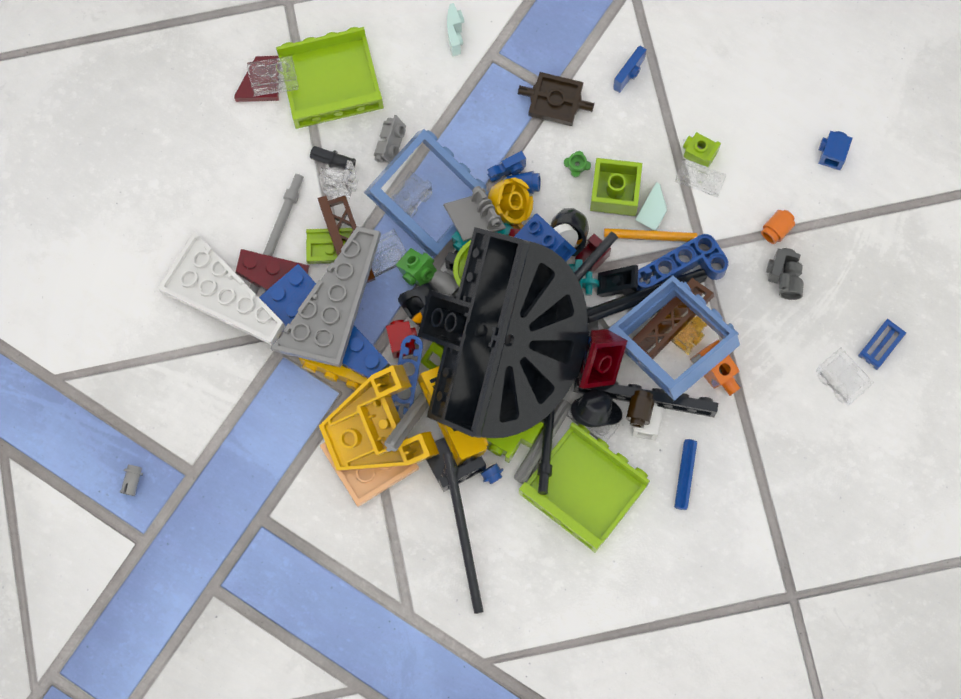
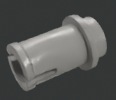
M128 464L127 469H124L126 473L120 493L135 496L140 475L143 476V473H141L142 468Z

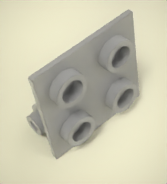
M480 186L473 188L472 196L443 205L463 241L472 239L474 227L492 232L506 228L500 215L496 214L495 206L488 199L485 189Z

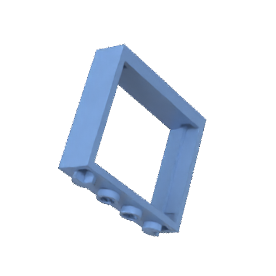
M423 129L413 136L364 193L430 256L439 254L457 231L454 223L436 242L381 189L382 186L423 142L471 190L480 186L485 189L487 196L489 192L486 190L487 186L480 179H475L470 174V169L465 164L459 163L449 148L442 147L437 142L438 139L435 134Z
M671 276L608 330L628 340L624 353L675 401L739 347L740 343L738 339L739 333L731 323L727 325L716 309L713 308L711 310L707 307L705 300L699 294L695 296L686 282H680L677 278ZM676 296L723 340L674 380L629 335Z

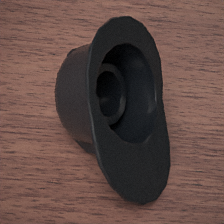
M590 390L584 393L582 397L576 399L571 404L570 410L572 417L578 423L591 428L617 424L621 421L623 414L612 397L599 390Z

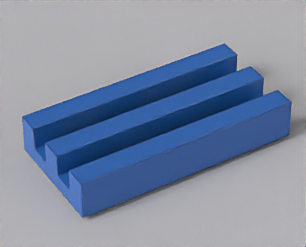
M887 318L858 356L861 359L864 358L868 364L871 363L874 366L873 368L878 370L905 336L906 332ZM889 326L891 328L889 333L874 352L869 355L867 351L886 327ZM897 332L899 334L879 361L874 359L892 335Z

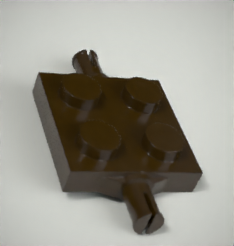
M543 72L539 73L538 80L533 88L519 85L517 93L518 95L530 97L531 105L528 116L568 126H573L575 115L579 109L593 112L595 104L582 100L581 92L584 82Z

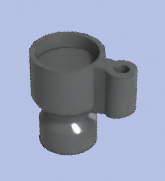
M792 261L784 263L779 283V296L781 298L797 300L803 297L804 283L799 277L802 274L803 268L801 263Z

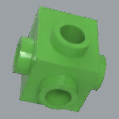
M412 248L396 264L403 275L402 278L411 286L414 284L421 286L433 279L434 273L437 271L433 265L434 260L427 253L420 254Z

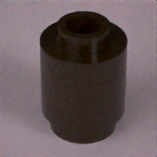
M636 390L634 395L631 396L626 420L630 421L631 426L644 428V425L650 424L655 403L652 393Z

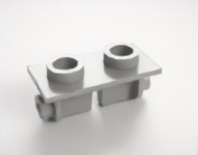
M394 115V118H387V121L383 123L380 138L386 139V141H378L374 152V160L382 163L386 160L390 163L399 153L406 125L397 115Z

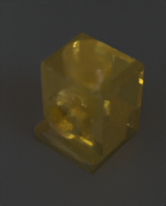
M696 316L671 342L687 355H690L694 345L697 346L704 338L705 334H703V331L707 324Z

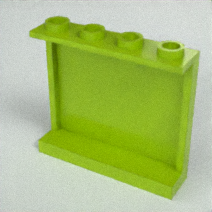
M351 27L347 31L339 33L330 32L325 36L317 38L308 37L300 42H287L276 47L296 129L384 109L364 27Z
M572 422L568 431L551 451L550 464L553 467L552 476L549 477L548 494L541 495L538 493V468L529 480L524 482L519 488V494L596 553L648 486L650 480L647 479L648 475L638 467L634 469L630 466L628 459L622 454H614L608 449L609 445L600 438L596 440L589 435L590 431L580 423L576 425Z

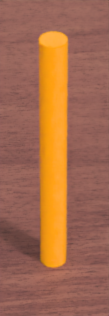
M604 228V238L611 231L618 238L688 242L697 237V233Z

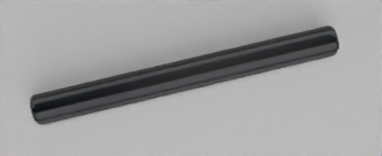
M700 268L675 278L683 283H688L692 278L702 283L707 279V274L704 269ZM664 282L588 308V323L635 307Z

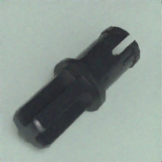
M313 146L310 152L311 159L328 164L330 168L334 166L350 173L354 170L356 159L338 154L336 150L332 152Z

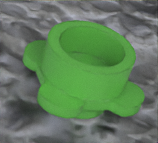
M576 151L564 160V166L570 169L573 177H579L581 172L591 168V163L587 161L581 151Z

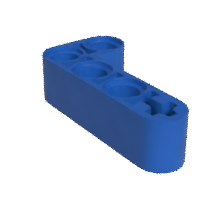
M702 234L638 270L637 291L667 281L671 276H681L698 265L705 270L708 278L719 280L724 277L729 261L716 240L709 234ZM705 244L710 250L703 251L699 248V245ZM685 255L690 261L682 262L679 256ZM718 263L721 265L722 269L715 270L712 268L711 264ZM665 266L670 272L664 274L659 271V267Z

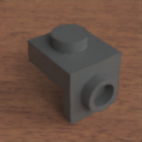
M778 248L774 259H769L766 273H770L768 281L777 284L784 263L798 262L801 254L796 253L790 248Z

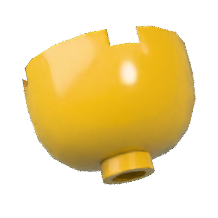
M509 178L501 180L488 193V199L492 201V204L495 206V212L497 215H500L503 223L509 225L520 224L531 215L533 196H529L527 189L530 188L521 179Z

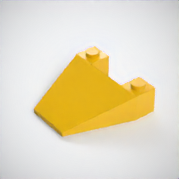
M392 365L371 375L319 425L336 470L412 465L439 454L430 431L420 433L409 439L407 436L395 452L392 450L388 452L386 450L387 447L384 443L401 420L391 396L412 387L403 365Z

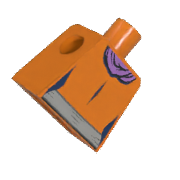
M719 339L690 359L693 364L696 363L720 342ZM730 355L703 376L714 389L722 385L729 396L741 388L733 377L740 371Z

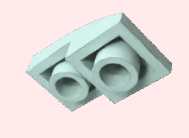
M454 3L449 5L447 15L448 41L452 56L461 54L460 45H463V39L460 33L462 32L461 23H464L461 10L456 9Z

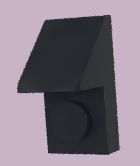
M638 265L599 272L597 295L607 297L636 292L638 287Z

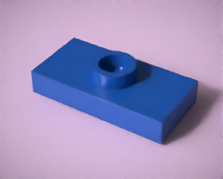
M641 45L637 47L614 78V90L620 93L631 78L634 80L641 70L640 65L645 60L647 49Z

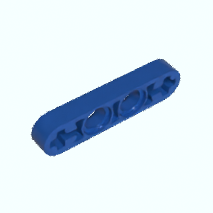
M409 335L402 341L398 365L410 362L415 366L414 374L408 376L412 386L410 387L411 396L408 399H401L398 394L393 395L394 405L395 401L401 404L409 403L410 408L414 402L423 352V341L416 335ZM411 339H415V343L419 345V349H415L413 352V356H418L417 361L411 358L403 359V354L409 355L410 349L406 347V342H411ZM400 405L395 406L397 412L399 411ZM404 406V409H403V414H404V415H405V413H406V412L408 411V409H409V408L406 407V406Z

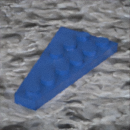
M297 264L259 298L287 326L294 319L299 307L316 283ZM354 325L342 364L368 379L371 375L388 368L390 364Z

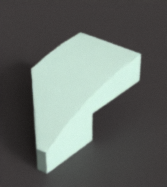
M656 182L635 219L657 231L667 212V205L659 183Z

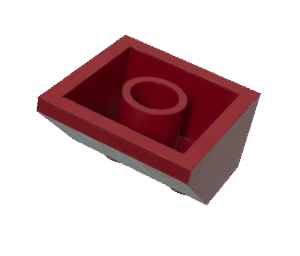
M608 329L591 330L579 372V387L585 389L614 385L628 340Z

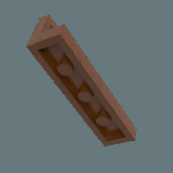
M325 195L317 199L338 257L344 245L343 241L346 242L348 240L347 237L339 233L342 224L344 223L352 227L353 231L357 226L346 195L329 201ZM343 203L345 211L342 217L334 215L331 207ZM372 268L367 283L375 280Z
M694 278L687 283L695 296L697 294L700 296L705 295L703 299L706 304L714 297V293ZM675 296L632 340L654 359L696 314ZM688 310V313L684 317H681ZM672 326L670 332L665 333ZM656 343V346L648 353L647 351Z

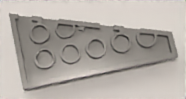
M356 227L341 248V253L333 263L331 262L326 274L321 281L319 280L299 307L294 319L284 328L282 336L272 345V351L341 367L379 244L380 231Z

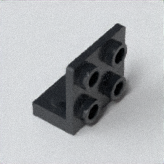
M443 437L435 442L439 454L426 459L443 492L449 490L447 474H444L443 471L445 468L443 454L451 451ZM475 456L470 457L458 466L456 473L459 484L486 470V463L482 456L478 458Z

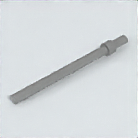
M295 174L290 188L284 194L283 199L285 201L263 254L273 255L293 203L297 202L299 197L298 191L304 178L300 174ZM251 283L249 288L257 295L259 287Z

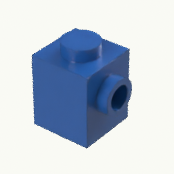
M830 131L828 137H823L818 150L822 151L818 164L841 170L845 163L852 137L847 136V134L841 131Z

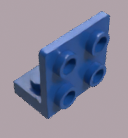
M537 213L514 236L515 238L543 245L553 250L566 262L577 251Z

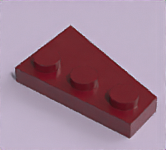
M241 249L235 273L267 291L297 264L307 274L310 265Z

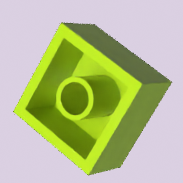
M596 158L590 211L636 216L643 163Z

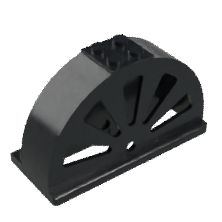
M474 227L457 296L429 290L418 337L444 346L427 414L428 418L471 437L504 438L532 428L545 419L559 405L575 378L578 379L590 333L588 331L587 307L581 285L571 267L561 256L535 242Z

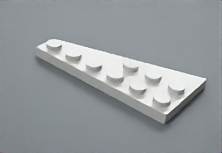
M195 231L158 287L160 292L270 345H273L278 340L286 327L272 310L264 304Z

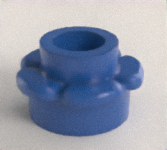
M496 463L482 471L483 482L488 481L490 484H493L501 479L503 468L500 469Z

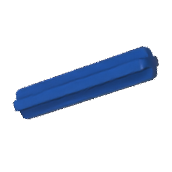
M685 439L683 444L674 505L679 510H687L697 449V441L692 439Z

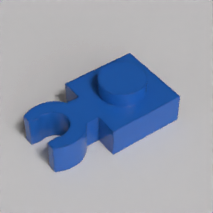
M520 151L502 160L501 164L487 169V175L491 182L497 181L504 175L507 177L511 174L521 173L526 167L524 153Z

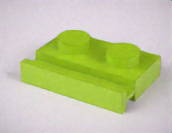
M340 228L339 233L349 238L353 229ZM306 229L307 264L333 263L337 258V254L328 229Z

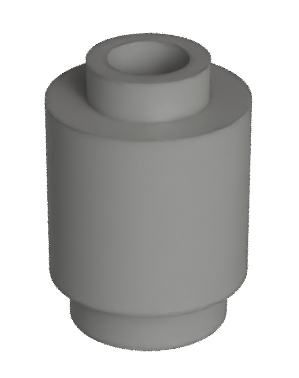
M438 270L434 273L433 279L429 282L439 292L457 296L459 287L455 278L446 271Z

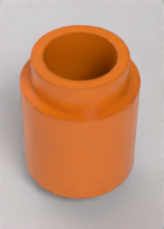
M777 210L764 224L761 231L762 236L771 244L781 242L795 226L794 216L787 210Z

